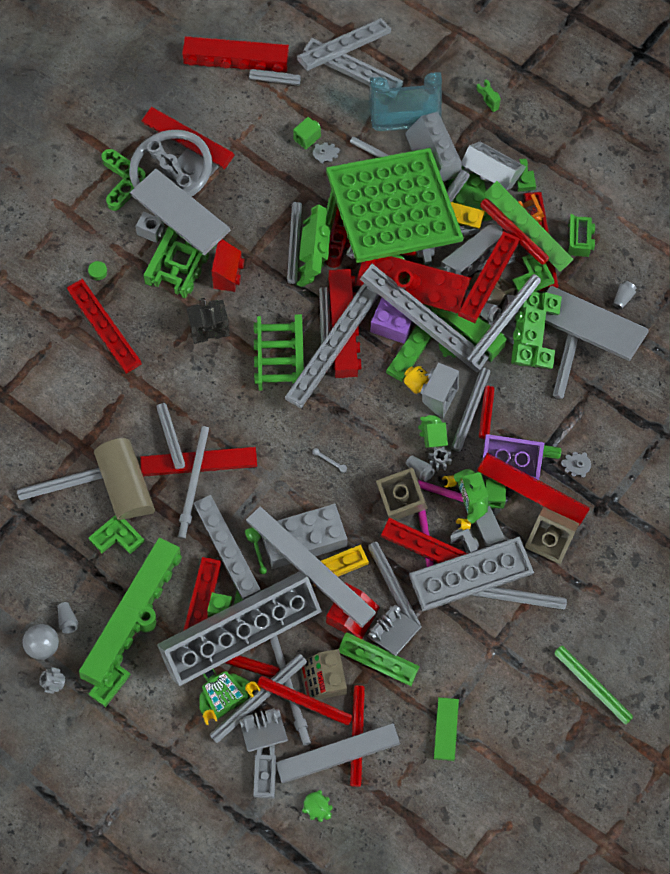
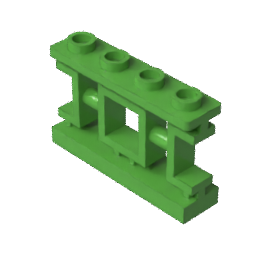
M168 227L143 275L146 285L152 286L155 284L156 287H159L162 280L176 285L174 288L175 294H181L183 298H186L188 293L191 294L193 291L194 281L200 277L201 267L203 263H207L209 252L204 256L202 253H198L196 248L191 247L192 245L187 241L185 244L175 241L178 234ZM177 250L191 255L186 266L172 261ZM163 264L171 269L169 274L160 271ZM178 272L188 275L184 283L183 279L176 277Z

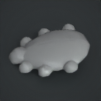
M327 142L323 143V145L315 144L313 155L323 164L324 161L332 162L333 157L337 158L340 149L335 147L334 144L328 145Z
M573 452V456L568 454L565 456L566 459L561 462L562 466L566 467L565 472L571 471L572 476L581 475L584 478L591 468V461L585 452L582 454Z

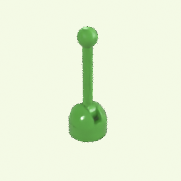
M249 528L245 530L246 538L251 543H254L260 565L259 572L260 574H265L267 569L263 565L258 546L261 535L255 529Z

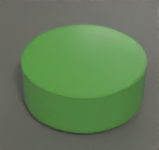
M95 261L90 264L88 271L92 279L102 280L107 276V267L103 262Z

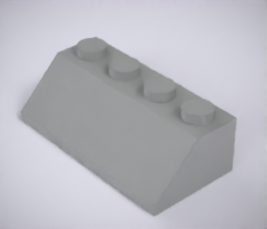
M439 112L421 116L405 132L412 151L431 148L442 181L456 178L462 170L461 160Z

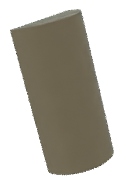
M119 438L105 442L97 447L94 454L117 520L154 514L155 508L131 441L126 438Z

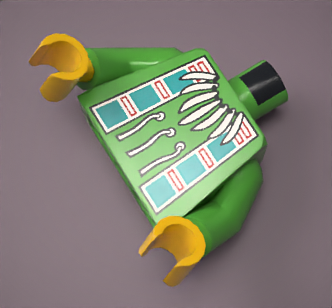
M464 469L454 475L442 478V480H448V484L444 486L445 488L454 487L458 482L466 507L467 519L458 518L456 520V524H461L458 530L470 529L471 523L473 524L488 512V493L481 473H475L472 469Z
M214 669L204 673L203 676L207 683L202 686L203 692L199 695V708L205 724L209 725L208 720L215 719L216 722L219 718L247 701L248 694L253 698L252 692L254 690L260 692L256 682H250L246 678L234 673L229 674L227 671L217 675Z

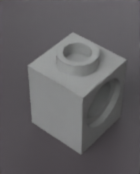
M144 211L135 226L138 236L156 243L160 237H163L166 230L163 221Z

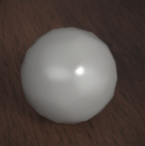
M46 624L31 626L23 637L25 652L31 658L37 660L50 658L57 651L59 645L57 632Z

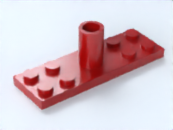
M389 256L362 262L355 285L361 287L364 284L360 278L368 267L373 264L422 304L459 314L464 304L471 278Z

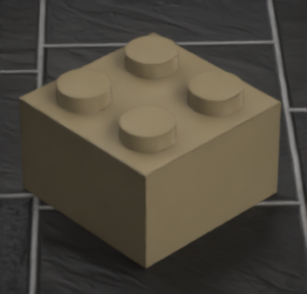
M413 467L376 480L389 518L398 520L428 509Z

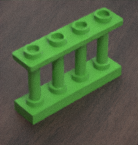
M296 314L295 322L290 324H261V316H257V322H254V334H258V339H254V350H258V356H254V367H258V373H254L255 384H258L259 391H263L262 382H293L294 384L304 370L302 314ZM291 331V333H295V338H291V340L262 341V332ZM262 348H292V350L296 351V355H292V357L262 358ZM262 365L296 366V372H292V374L262 375Z

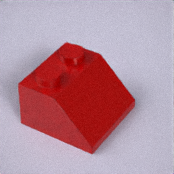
M223 239L217 244L212 266L213 289L235 292L236 286H239L241 282L239 272L240 269L243 270L245 259L242 258V253L239 249Z
M345 582L377 614L380 606L363 591ZM333 603L326 615V623L344 633L347 632L363 639L376 614L361 628L341 608Z

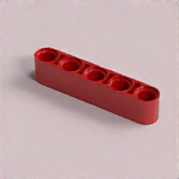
M338 208L330 234L328 260H326V264L331 268H337L341 265L348 239L345 227L339 226L343 224Z

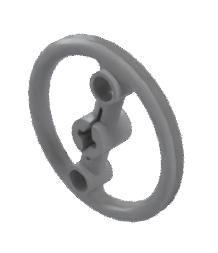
M167 130L154 134L141 143L134 152L129 167L130 179L135 188L141 183L138 178L139 162L145 152H149L153 159H157L160 162L164 175L169 179H174L178 186L192 197L203 188L210 177L212 156L208 146L199 136L184 130ZM184 139L192 142L200 149L204 158V166L197 181H192L188 174H184L181 171L176 156L167 154L162 147L161 141Z

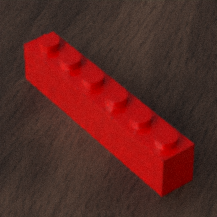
M185 36L182 53L183 63L207 67L287 72L289 45Z
M351 269L329 270L328 280L332 328L356 295V292H352V287H355V276H351ZM359 326L334 360L335 378L358 377V370H361V359H357V353H360V342H356V336H359Z

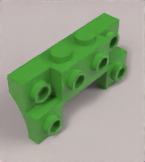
M321 205L313 207L310 217L303 221V224L306 226L302 229L299 260L305 262V264L298 268L301 275L300 281L296 282V285L300 287L314 282V277L321 273V263L328 260L331 228L326 225L327 209Z
M533 291L519 308L515 316L516 329L513 333L514 344L511 364L553 369L555 350L543 348L542 343L546 313L552 315L560 314L562 296Z

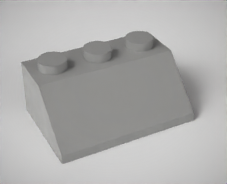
M482 142L469 145L461 161L462 166L465 167L464 170L480 175L479 178L486 182L491 181L495 183L498 181L506 190L513 187L526 168L521 163Z

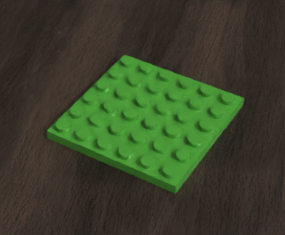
M431 148L326 168V173L357 263L463 242L464 237Z

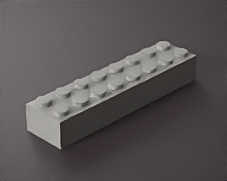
M297 572L157 644L172 680L178 686H181L322 611L308 576Z

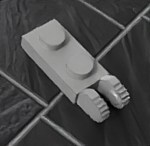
M275 745L269 746L270 755H262L263 748L258 749L257 755H255L254 798L275 799L276 755Z

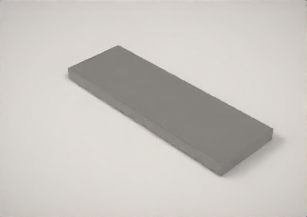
M157 169L153 170L130 192L133 198L204 256L231 231L225 223Z
M550 286L547 290V293L562 296L560 314L552 315L546 313V324L625 360L630 361L649 332L646 327L556 287Z
M519 536L409 573V577L424 612L533 575L534 571Z

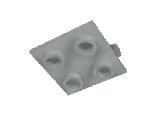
M397 605L390 606L386 615L381 616L382 619H379L378 623L369 629L370 632L367 635L368 638L394 656L402 650L422 627L401 613V609Z
M272 708L266 710V715L263 714V711H260L261 717H258L257 713H255L256 718L252 714L243 716V719L239 720L248 752L288 741L279 709Z

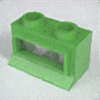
M570 214L568 227H570L568 233L569 247L567 253L570 256L589 257L590 251L594 250L595 239H591V234L595 233V223H592L591 217H577Z

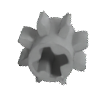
M444 446L439 449L434 447V454L429 453L428 458L432 459L429 464L433 465L436 471L442 468L446 470V464L451 465L452 459L449 458L451 451L447 452Z
M51 667V669H46V671L42 672L39 682L45 688L44 692L54 694V692H58L64 687L65 676L60 673V669Z

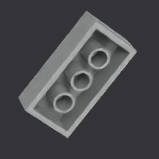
M336 504L277 521L314 556L347 547V536ZM262 537L272 569L291 564Z

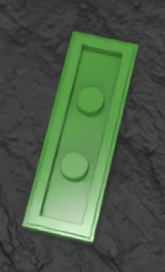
M438 697L434 759L455 760L459 699Z

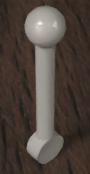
M318 448L312 450L313 455H318L336 466L341 473L347 471L346 465L336 463L322 454Z

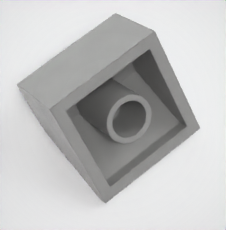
M438 363L436 368L431 369L428 377L429 381L423 385L420 394H422V402L443 419L459 389V371Z

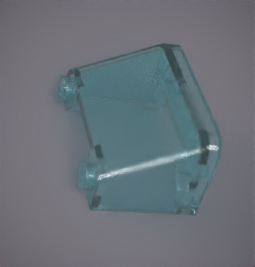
M441 72L426 75L424 86L389 88V83L385 78H370L369 109L372 127L377 131L409 129L423 115L439 112L440 117H442Z

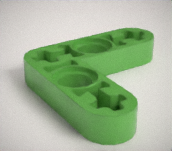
M107 149L103 151L101 156L103 164L123 178L106 197L108 208L112 211H117L132 197L130 192L134 189L129 174L131 161L115 150ZM123 164L129 166L128 169L124 171L120 170L119 167ZM138 166V176L141 175L139 181L142 182L146 175L144 170ZM124 186L131 188L129 192H123L121 189Z

